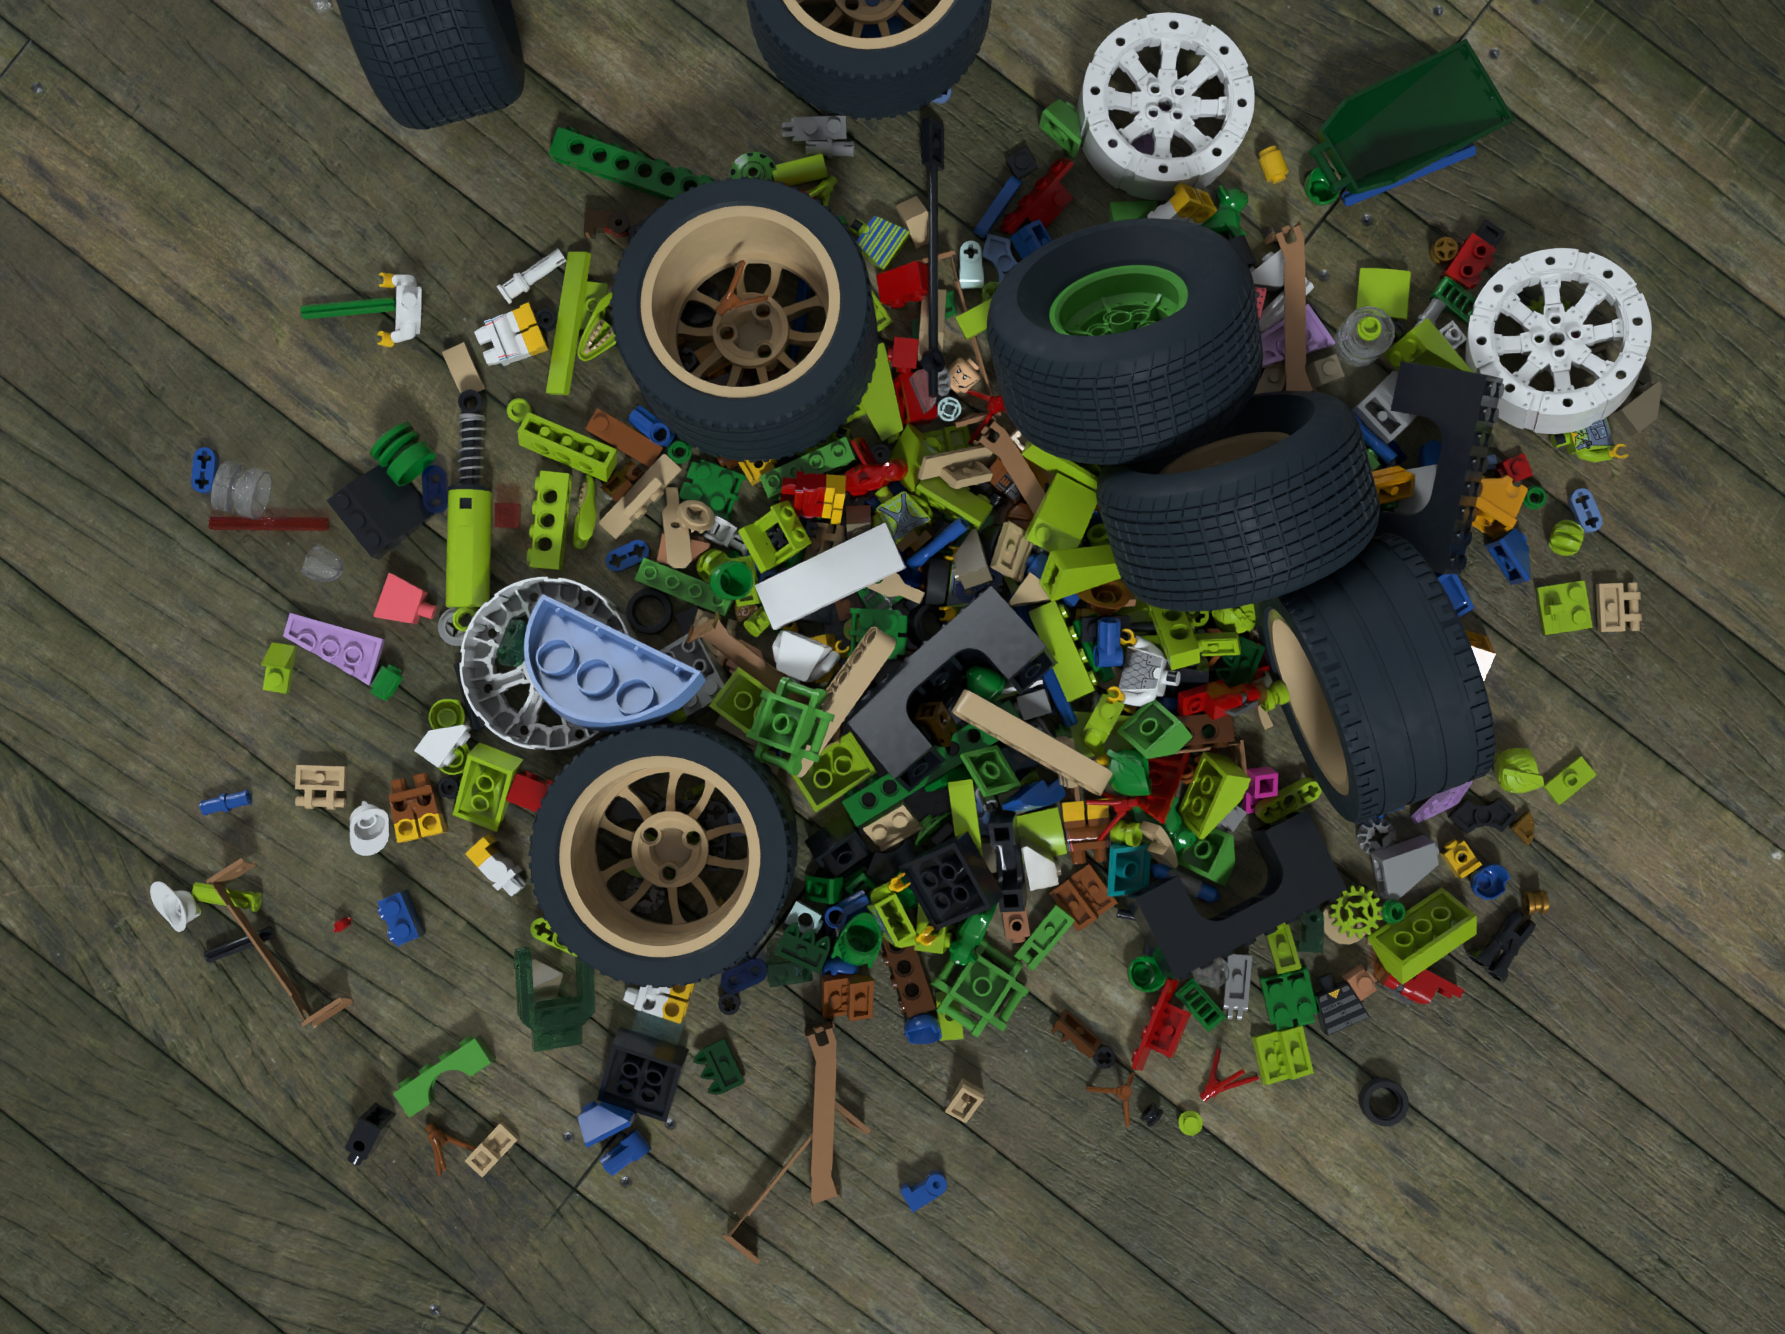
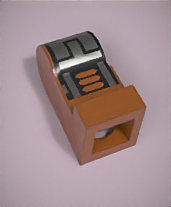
M998 458L989 468L993 472L989 483L1011 503L1017 505L1023 496Z

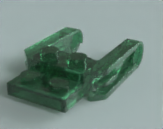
M529 947L515 948L517 1015L522 1020V1023L531 1029L533 1051L539 1052L582 1044V1025L595 1013L594 970L575 957L577 997L570 996L544 1000L534 1004Z

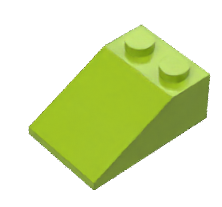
M1428 318L1413 328L1383 354L1397 372H1399L1400 362L1402 361L1473 373Z
M1056 473L1023 539L1048 552L1078 548L1097 505L1096 493Z
M738 666L709 706L747 734L748 730L752 729L762 700V697H760L762 690L773 692Z
M849 732L841 738V744L837 741L824 748L819 754L821 755L819 763L814 762L803 777L799 778L792 774L789 775L815 814L877 772L853 734Z
M479 742L467 755L453 815L498 832L510 803L506 801L516 773L521 772L524 759Z
M1203 752L1193 775L1194 778L1189 784L1178 810L1182 821L1199 839H1204L1242 800L1251 780L1227 755Z

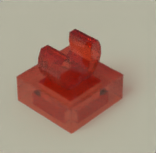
M495 503L494 527L520 529L521 504Z

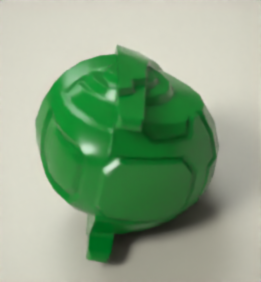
M1108 749L1106 754L1111 758L1107 769L1113 773L1109 780L1110 786L1117 793L1126 796L1151 795L1152 780L1149 778L1148 759L1138 750L1121 749L1118 752H1114Z
M861 913L849 920L837 936L836 943L831 952V958L838 956L849 964L858 966L868 964V968H872L882 943L881 929L874 916L869 913Z

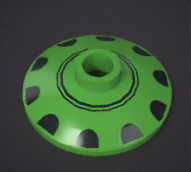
M747 152L734 161L730 170V177L732 179H740L741 177L753 179L749 172L756 170L758 174L754 177H759L760 180L767 181V179H771L774 181L772 171L777 169L774 162L767 155L760 152Z
M946 812L934 818L930 814L920 823L923 828L916 838L915 845L920 846L934 836L949 821L948 819L952 818V812Z

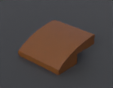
M1091 862L1076 871L1049 893L1062 909L1075 918L1073 926L1078 932L1119 902L1116 896H1107L1108 885Z
M857 974L822 975L821 1014L823 1019L847 1015L849 1021L873 1018V977Z

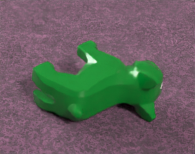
M1219 185V190L1216 191L1219 199L1217 212L1201 226L1220 235L1226 234L1230 240L1242 235L1246 237L1245 230H1242L1239 224L1240 214L1248 204L1247 192L1239 188L1227 189Z
M1174 797L1165 824L1157 821L1140 807H1133L1130 810L1132 822L1142 824L1143 821L1160 825L1170 838L1176 855L1180 849L1191 846L1196 842L1197 836L1182 821L1176 811L1178 797Z
M999 901L992 908L957 922V940L949 945L950 958L955 965L964 966L970 961L972 963L977 962L978 954L975 951V947L984 938Z

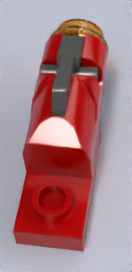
M1221 679L1179 692L1177 712L1181 717L1204 711L1212 720L1228 715L1235 717L1262 705L1267 700V692L1261 683H1244L1229 688Z
M1381 961L1373 972V977L1377 979V982L1382 984V987L1406 1005L1414 1002L1429 1004L1436 991L1451 999L1452 995L1461 998L1464 989L1426 969L1403 985L1385 970Z

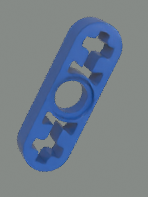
M1013 175L1009 178L974 230L976 235L982 239L986 238L1023 183L1021 180Z

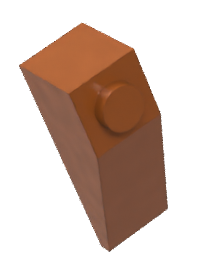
M598 408L585 428L589 434L649 468L656 462L663 450V447L653 443L650 439Z

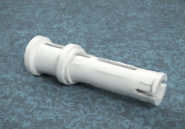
M557 248L521 274L519 272L513 274L512 279L496 287L508 304H510L513 298L522 292H528L529 286L566 262V259Z

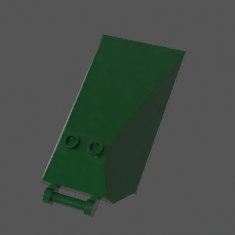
M1464 39L1346 97L1320 127L1317 135L1320 144L1311 148L1307 153L1311 159L1314 158L1330 185L1328 188L1332 194L1344 187H1347L1350 194H1359L1394 184L1515 121V118L1468 40ZM1325 151L1341 177L1340 180L1336 177L1322 152Z

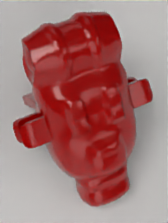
M863 437L850 440L862 463L842 474L846 476L845 492L848 491L853 496L865 495L868 491L887 486L890 481H898L906 477L908 465L903 459L894 458L886 462H877Z

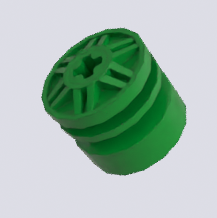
M403 422L390 429L370 450V455L375 460H378V464L381 467L389 466L386 473L397 486H403L416 479L433 463L437 456L426 441L418 442L420 434L417 431H413L414 428L409 422Z

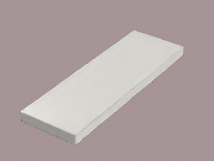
M883 523L756 584L755 588L773 630H777L905 569L906 565L887 523Z

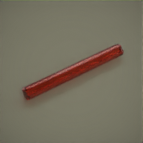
M209 517L208 527L211 530L328 531L330 527L329 519L326 517Z

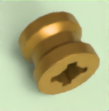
M1442 237L1431 246L1429 250L1430 259L1438 265L1447 264L1458 253V245L1454 239Z
M1538 890L1536 893L1524 891L1522 893L1524 913L1526 915H1533L1534 912L1547 914L1549 911L1547 892L1545 890Z

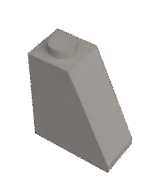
M1421 835L1372 852L1371 857L1378 895L1385 901L1389 899L1399 900L1439 865L1437 857L1439 849L1437 844L1426 836Z

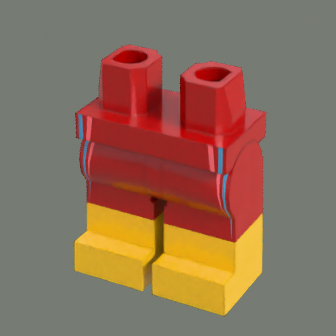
M797 471L796 478H782L780 503L789 500L798 519L800 516L806 519L813 517L831 519V524L840 525L845 499L846 476L815 473L804 475L803 471Z

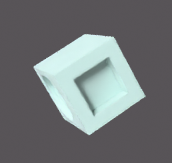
M797 899L784 923L791 925L797 922L800 932L803 934L810 929H813L814 933L817 934L824 922L820 919L823 913ZM802 913H808L812 916L813 921L810 925L805 926L800 923L799 916Z

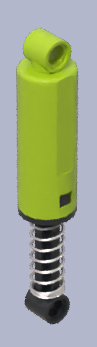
M472 389L463 391L458 398V405L461 409L459 425L462 426V429L458 432L462 439L458 443L462 446V449L458 450V453L461 455V458L458 460L461 468L457 472L461 474V478L457 480L460 484L448 486L445 604L448 608L456 609L452 618L453 624L462 632H466L468 626H463L462 618L466 614H470L473 618L480 607L490 600L492 488L480 485V478L484 477L480 476V469L484 468L481 466V459H484L481 456V449H484V447H481V440L485 439L481 437V430H485L482 427V422L485 421L483 414L486 411L487 404L484 397ZM476 398L478 401L476 407L468 409V401Z

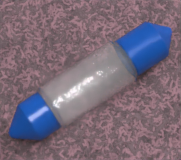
M1159 863L1150 865V870L1156 879L1166 875L1179 876L1188 895L1194 898L1197 897L1209 904L1221 899L1217 888L1204 883L1203 880L1178 868L1174 869Z

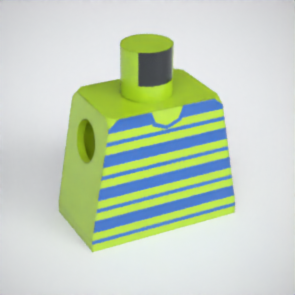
M874 216L868 225L856 218L849 228L851 232L859 236L856 244L859 246L862 255L881 273L888 270L910 235L908 230L877 216Z

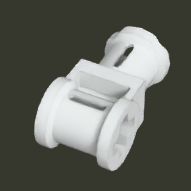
M714 515V524L707 533H704L703 537L720 546L723 545L727 548L731 546L741 551L743 556L747 555L749 551L745 543L742 544L735 540L743 542L738 528Z

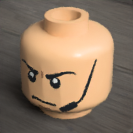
M961 357L957 358L947 368L950 374L951 388L957 394L959 392L966 393L980 380V375L977 372L979 366L971 358L967 361Z

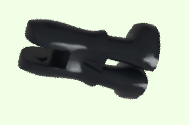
M1517 908L1505 918L1499 930L1491 936L1492 940L1484 948H1472L1467 953L1469 959L1477 965L1487 968L1485 971L1501 983H1505L1507 980L1508 968L1513 958L1517 957L1519 949L1531 936L1536 926L1529 919L1515 932L1514 929L1524 916ZM1499 950H1503V953L1500 955V957L1493 962Z

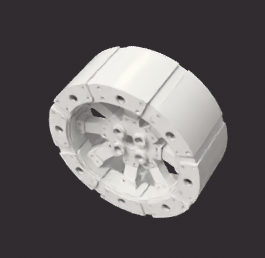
M1181 13L1149 14L1146 18L1137 20V18L1113 31L1101 43L1094 53L1092 63H1089L1076 110L1083 144L1082 149L1096 172L1109 184L1117 189L1120 188L1126 191L1129 195L1159 201L1170 200L1176 194L1173 188L1179 182L1202 190L1215 181L1227 168L1249 129L1254 111L1253 79L1248 74V64L1239 48L1224 32L1214 25L1209 26L1203 23L1200 18ZM1160 46L1161 63L1157 78L1151 72L1148 73L1138 60L1137 52L1143 50V47ZM1180 48L1188 51L1191 49L1202 60L1192 73L1178 80L1175 68ZM1119 67L1124 73L1128 74L1136 85L1137 92L1129 94L1115 91V88L1108 87L1111 74L1113 75ZM1215 75L1218 76L1221 84H1224L1225 97H1219L1215 100H1201V97L1193 96L1207 79L1210 80ZM1090 90H1097L1098 95H1093ZM1154 90H1159L1158 93H1152ZM1166 104L1170 110L1162 111L1158 105ZM1108 110L1128 111L1130 114L1136 115V117L1127 127L1117 130L1109 119ZM1174 114H1180L1181 119H1175L1173 117ZM1198 117H1216V119H1223L1224 121L1221 127L1222 130L1212 139L1208 135L1202 134L1194 126L1193 119H1198ZM1142 135H1151L1154 140L1153 155L1137 151L1132 146V142ZM1175 135L1179 139L1182 138L1192 148L1194 153L1184 158H1172V153H1170L1172 136ZM1114 140L1117 142V147L1111 148L1108 145L1112 144ZM1218 151L1220 153V156L1216 157L1212 154V152ZM1159 166H1166V173H1161L1159 171Z
M1554 248L1541 250L1522 256L1519 261L1513 264H1507L1483 287L1475 301L1473 314L1470 316L1465 358L1466 364L1473 373L1503 378L1505 388H1509L1510 385L1515 387V390L1511 393L1504 389L1502 398H1499L1497 408L1499 409L1500 419L1520 429L1534 430L1535 433H1569L1592 426V423L1599 419L1603 420L1613 413L1628 397L1638 379L1650 347L1652 333L1651 317L1643 293L1640 294L1637 290L1635 281L1612 261L1591 252L1589 254L1578 252L1579 249ZM1571 280L1579 281L1578 284L1587 286L1583 297L1575 307L1572 306L1565 312L1563 303H1560L1559 289L1561 281L1571 282ZM1540 284L1544 298L1543 315L1536 311L1532 312L1520 302L1517 294L1523 291L1524 287ZM1604 299L1611 306L1615 307L1618 319L1598 326H1593V324L1584 325L1590 312ZM1502 312L1518 322L1525 333H1520V336L1494 334V321H1497L1498 316ZM1575 332L1578 338H1573L1571 333ZM1540 336L1544 340L1541 343H1537L1534 339ZM1552 338H1559L1563 343L1561 345H1553L1550 340ZM1483 339V342L1486 344L1479 345L1477 340ZM1611 340L1613 342L1622 341L1620 350L1622 352H1620L1615 363L1609 360H1602L1592 354V351L1588 348L1596 343ZM1508 353L1528 355L1529 357L1523 367L1513 374L1501 365L1499 356ZM1571 367L1582 368L1594 375V378L1597 380L1588 387L1575 390L1570 381L1569 373ZM1549 371L1550 375L1553 376L1554 390L1553 392L1538 391L1529 386L1530 382L1539 372ZM1623 373L1626 377L1618 379L1616 375ZM1570 399L1569 403L1572 406L1565 407L1563 405V400Z
M536 577L513 583L494 594L495 597L480 607L464 635L460 651L462 652L460 677L464 693L471 708L477 716L481 717L485 722L484 725L493 733L512 744L524 748L564 750L580 747L601 738L608 732L583 728L562 717L563 725L548 727V725L537 723L540 716L538 713L544 699L534 687L527 672L524 658V642L513 637V634L508 630L517 618L527 614L528 619L530 618L542 594L637 640L632 626L626 616L617 610V606L611 600L581 583L559 577L558 579ZM532 593L539 595L536 602L530 600ZM589 596L594 599V603L591 606L585 603V599ZM495 629L497 632L495 638L489 637V630ZM499 648L502 650L506 649L516 655L520 650L523 653L522 665L510 672L497 674L495 660ZM530 683V694L524 707L519 712L511 708L503 693L508 691V688L518 684ZM487 684H491L493 687L490 693L484 691V687ZM524 725L529 730L527 735H523L520 732V728ZM578 729L584 731V737L581 739L575 736V732Z

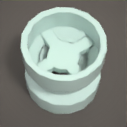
M946 397L936 403L937 417L942 421H953L961 414V405L955 398Z

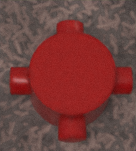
M346 916L334 924L335 928L332 930L335 933L337 931L341 933L351 925L352 918L350 916L348 918Z

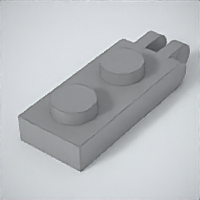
M846 115L793 117L791 122L782 123L783 130L792 131L783 132L782 139H792L794 144H803L806 141H827L828 139H833L834 142H847Z
M1234 953L1226 957L1227 969L1224 976L1222 1009H1227L1226 1019H1232L1233 1010H1236V1020H1242L1243 1011L1248 1010L1252 955Z

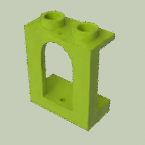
M789 500L771 506V511L755 523L738 530L760 573L778 567L811 544ZM779 523L789 544L776 552L765 531Z

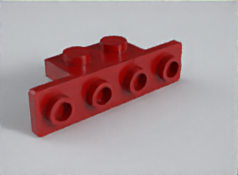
M1060 158L1053 162L1050 166V171L1044 177L1037 180L1034 185L1035 188L1019 201V206L1012 213H1009L1003 219V224L999 227L1000 231L1011 235L1025 219L1029 223L1040 219L1045 229H1047L1073 199L1071 194L1059 182L1074 165L1073 161Z
M1167 978L1165 984L1159 989L1160 998L1150 1011L1151 1020L1141 1033L1140 1038L1142 1042L1139 1049L1137 1048L1132 1055V1069L1143 1070L1151 1049L1169 1058L1174 1057L1191 1016L1190 1012L1170 1003L1178 985V980Z

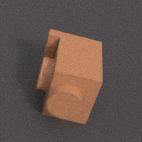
M1026 907L1025 911L1001 912L1006 940L1011 939V943L1025 942V937L1030 936ZM1016 921L1021 923L1019 930L1012 929V924Z
M1362 964L1341 976L1343 981L1350 985L1360 1001L1377 991L1374 986L1375 978Z

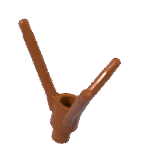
M744 260L740 261L727 293L719 301L720 305L715 309V312L721 317L734 307L739 308L743 305L768 300L767 295L740 300L733 293L746 262Z
M1131 1072L1125 1084L1119 1085L1116 1088L1088 1086L1086 1088L1087 1091L1115 1094L1119 1100H1122L1125 1126L1130 1127L1129 1098L1132 1095L1131 1084L1135 1077L1134 1072Z
M433 1122L425 1126L434 1152L437 1176L442 1175L441 1168L443 1171L447 1170L441 1149L447 1142L472 1152L477 1148L446 1133L443 1134L441 1129H437Z

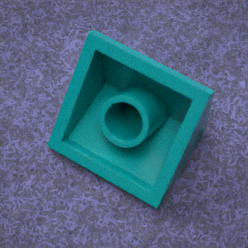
M1126 842L1122 844L1113 843L1111 845L1107 896L1129 895L1149 885L1151 855L1146 849L1150 844L1140 843L1137 847L1128 846Z

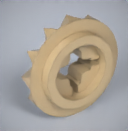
M697 500L682 502L676 511L678 515L677 521L682 522L683 528H690L691 533L695 530L700 534L705 530L709 531L715 521L711 508ZM700 514L699 519H697V518L694 519V520L691 519V516H692V517H695V516H698V515Z

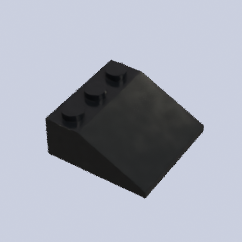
M380 465L348 483L326 500L372 558L378 560L435 516L410 483L397 486L386 473L389 466L381 467Z
M968 831L948 839L899 866L900 871L906 874L904 878L907 883L910 882L909 887L934 931L988 910L1004 896Z
M620 1027L610 1049L597 1100L666 1122L689 1049Z

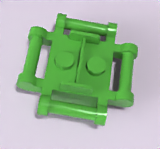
M783 677L778 684L775 694L762 690L760 696L762 700L752 729L748 730L746 737L759 741L754 757L760 763H770L786 769L789 774L797 776L802 769V758L819 763L821 757L819 752L829 723L833 722L835 715L819 710L827 697L825 690L820 688L812 689L793 682L791 678ZM793 692L810 698L809 705L786 698L787 694ZM817 717L821 718L819 723L815 722ZM807 745L811 746L810 751L806 750ZM769 746L791 753L790 759L787 760L769 753Z
M985 938L975 948L978 954L977 962L972 963L970 961L965 965L951 987L945 984L956 967L951 958L948 959L938 977H934L930 983L946 994L936 1011L942 1015L945 1013L969 1029L976 1038L981 1034L988 1022L1004 1032L1010 1016L1022 997H1026L1029 992L1026 987L1015 981L1023 963L1018 960L1014 961L990 945L989 941ZM985 952L1009 968V973L1007 974L983 958L981 954ZM1010 988H1012L1015 992L1000 1016L996 1018L993 1015ZM952 1000H956L980 1016L977 1023L950 1006Z

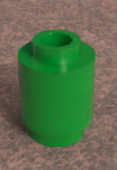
M388 664L387 667L382 665L371 684L372 689L370 693L384 701H388L389 697H393L404 678L400 674L402 670L392 664Z

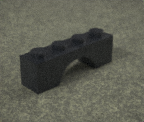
M1008 810L992 811L988 822L990 842L996 853L998 886L1004 894L999 900L1000 912L1025 911L1028 897L1017 814Z

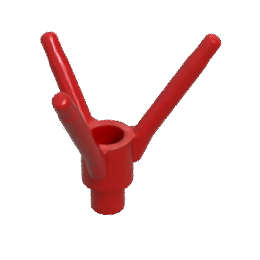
M971 389L966 392L986 400L989 411L968 441L969 445H972L973 441L977 439L992 416L1001 410L1007 414L1001 396H988Z
M1103 792L1101 797L1111 800L1085 801L1086 805H1112L1117 813L1098 837V841H1102L1116 823L1127 814V811L1132 810L1133 807L1140 806L1141 802L1138 796L1131 798L1130 796L1121 797Z
M1218 1048L1216 1049L1211 1074L1208 1078L1209 1083L1204 1086L1205 1090L1199 1096L1203 1101L1207 1102L1211 1097L1215 1098L1223 1091L1258 1080L1259 1077L1256 1075L1232 1082L1245 1073L1241 1069L1223 1081L1218 1079L1216 1073L1221 1049Z

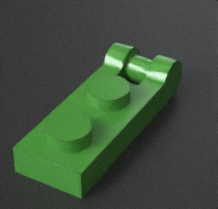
M1055 904L1013 956L1018 960L1022 959L1027 963V967L1033 971L1073 924L1075 918ZM1031 947L1037 951L1034 957L1027 952Z

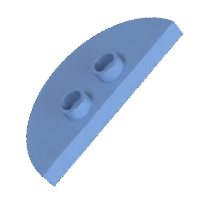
M544 594L541 595L530 615L524 638V658L531 682L552 710L562 718L580 727L604 732H618L653 724L680 709L706 682L700 671Z

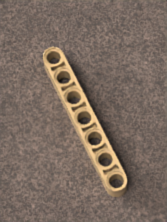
M875 626L867 631L826 689L827 697L819 710L833 714L835 717L833 722L829 723L819 754L895 648L896 640ZM817 717L815 722L819 723L821 718ZM807 745L806 750L810 751L811 746ZM782 751L779 757L789 760L791 753ZM802 758V769L797 777H803L814 761Z
M963 690L952 710V713L1096 795H1102L1113 775L1110 770L968 690Z

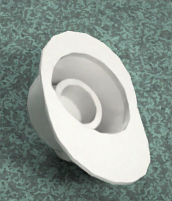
M362 801L361 806L351 813L349 819L350 844L357 854L368 856L378 853L388 842L389 818L383 809Z
M160 881L154 882L151 885L150 895L154 906L171 924L174 930L178 932L184 931L186 923L201 914V909L190 892L184 890L173 891L169 886Z

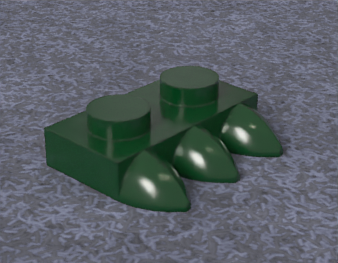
M1239 637L1241 653L1240 655L1222 656L1229 668L1215 670L1219 679H1222L1225 684L1232 687L1251 683L1265 650L1264 646Z
M795 922L789 925L783 933L775 954L819 974L830 951L829 937L825 936L815 944L813 929L806 931L799 937L800 929L798 923Z
M722 1038L704 1047L696 1054L693 1060L696 1064L709 1063L700 1076L707 1080L716 1078L708 1088L707 1092L709 1094H723L746 1082L726 1038Z

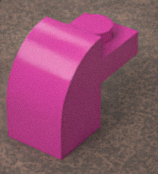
M1270 766L1247 769V775L1251 780L1242 798V809L1247 814L1255 813V806L1260 800L1266 797L1277 796L1278 772Z

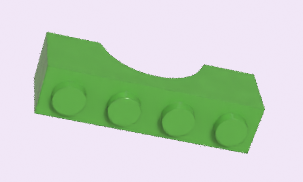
M470 1035L458 1043L461 1048L455 1052L449 1049L438 1057L439 1063L434 1066L428 1063L418 1070L420 1074L418 1077L412 1080L409 1076L397 1084L400 1089L393 1094L409 1118L435 1100L434 1085L442 1072L458 1070L471 1077L496 1059L480 1035L474 1039Z

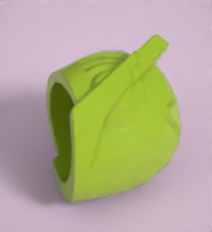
M1254 603L1212 611L1215 625L1222 632H1238V634L1245 631L1250 632L1256 623Z
M1511 748L1503 751L1501 754L1495 753L1494 774L1502 789L1509 793L1521 794L1544 787L1543 776L1539 774L1536 760L1529 748Z

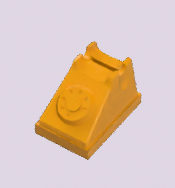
M1482 475L1481 479L1483 490L1480 497L1477 498L1476 507L1478 512L1475 521L1472 522V526L1493 540L1514 527L1517 522L1516 517L1528 491V488L1522 484L1519 487L1513 486V478L1508 475H1504L1501 478H1485Z

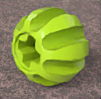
M1571 520L1559 521L1551 531L1549 547L1553 552L1561 556L1574 555L1579 551L1583 542V528Z
M710 549L702 553L696 564L699 576L703 581L710 584L709 579L712 570L719 564L729 561V557L717 549Z

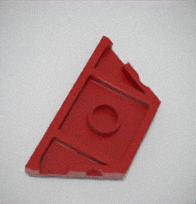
M1190 752L1148 759L1149 778L1152 780V794L1138 796L1141 802L1138 807L1162 824L1166 822L1189 760Z

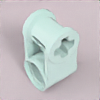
M966 241L961 246L959 255L961 289L984 288L981 247L975 241ZM968 249H972L973 253H977L974 254L972 259L966 254Z

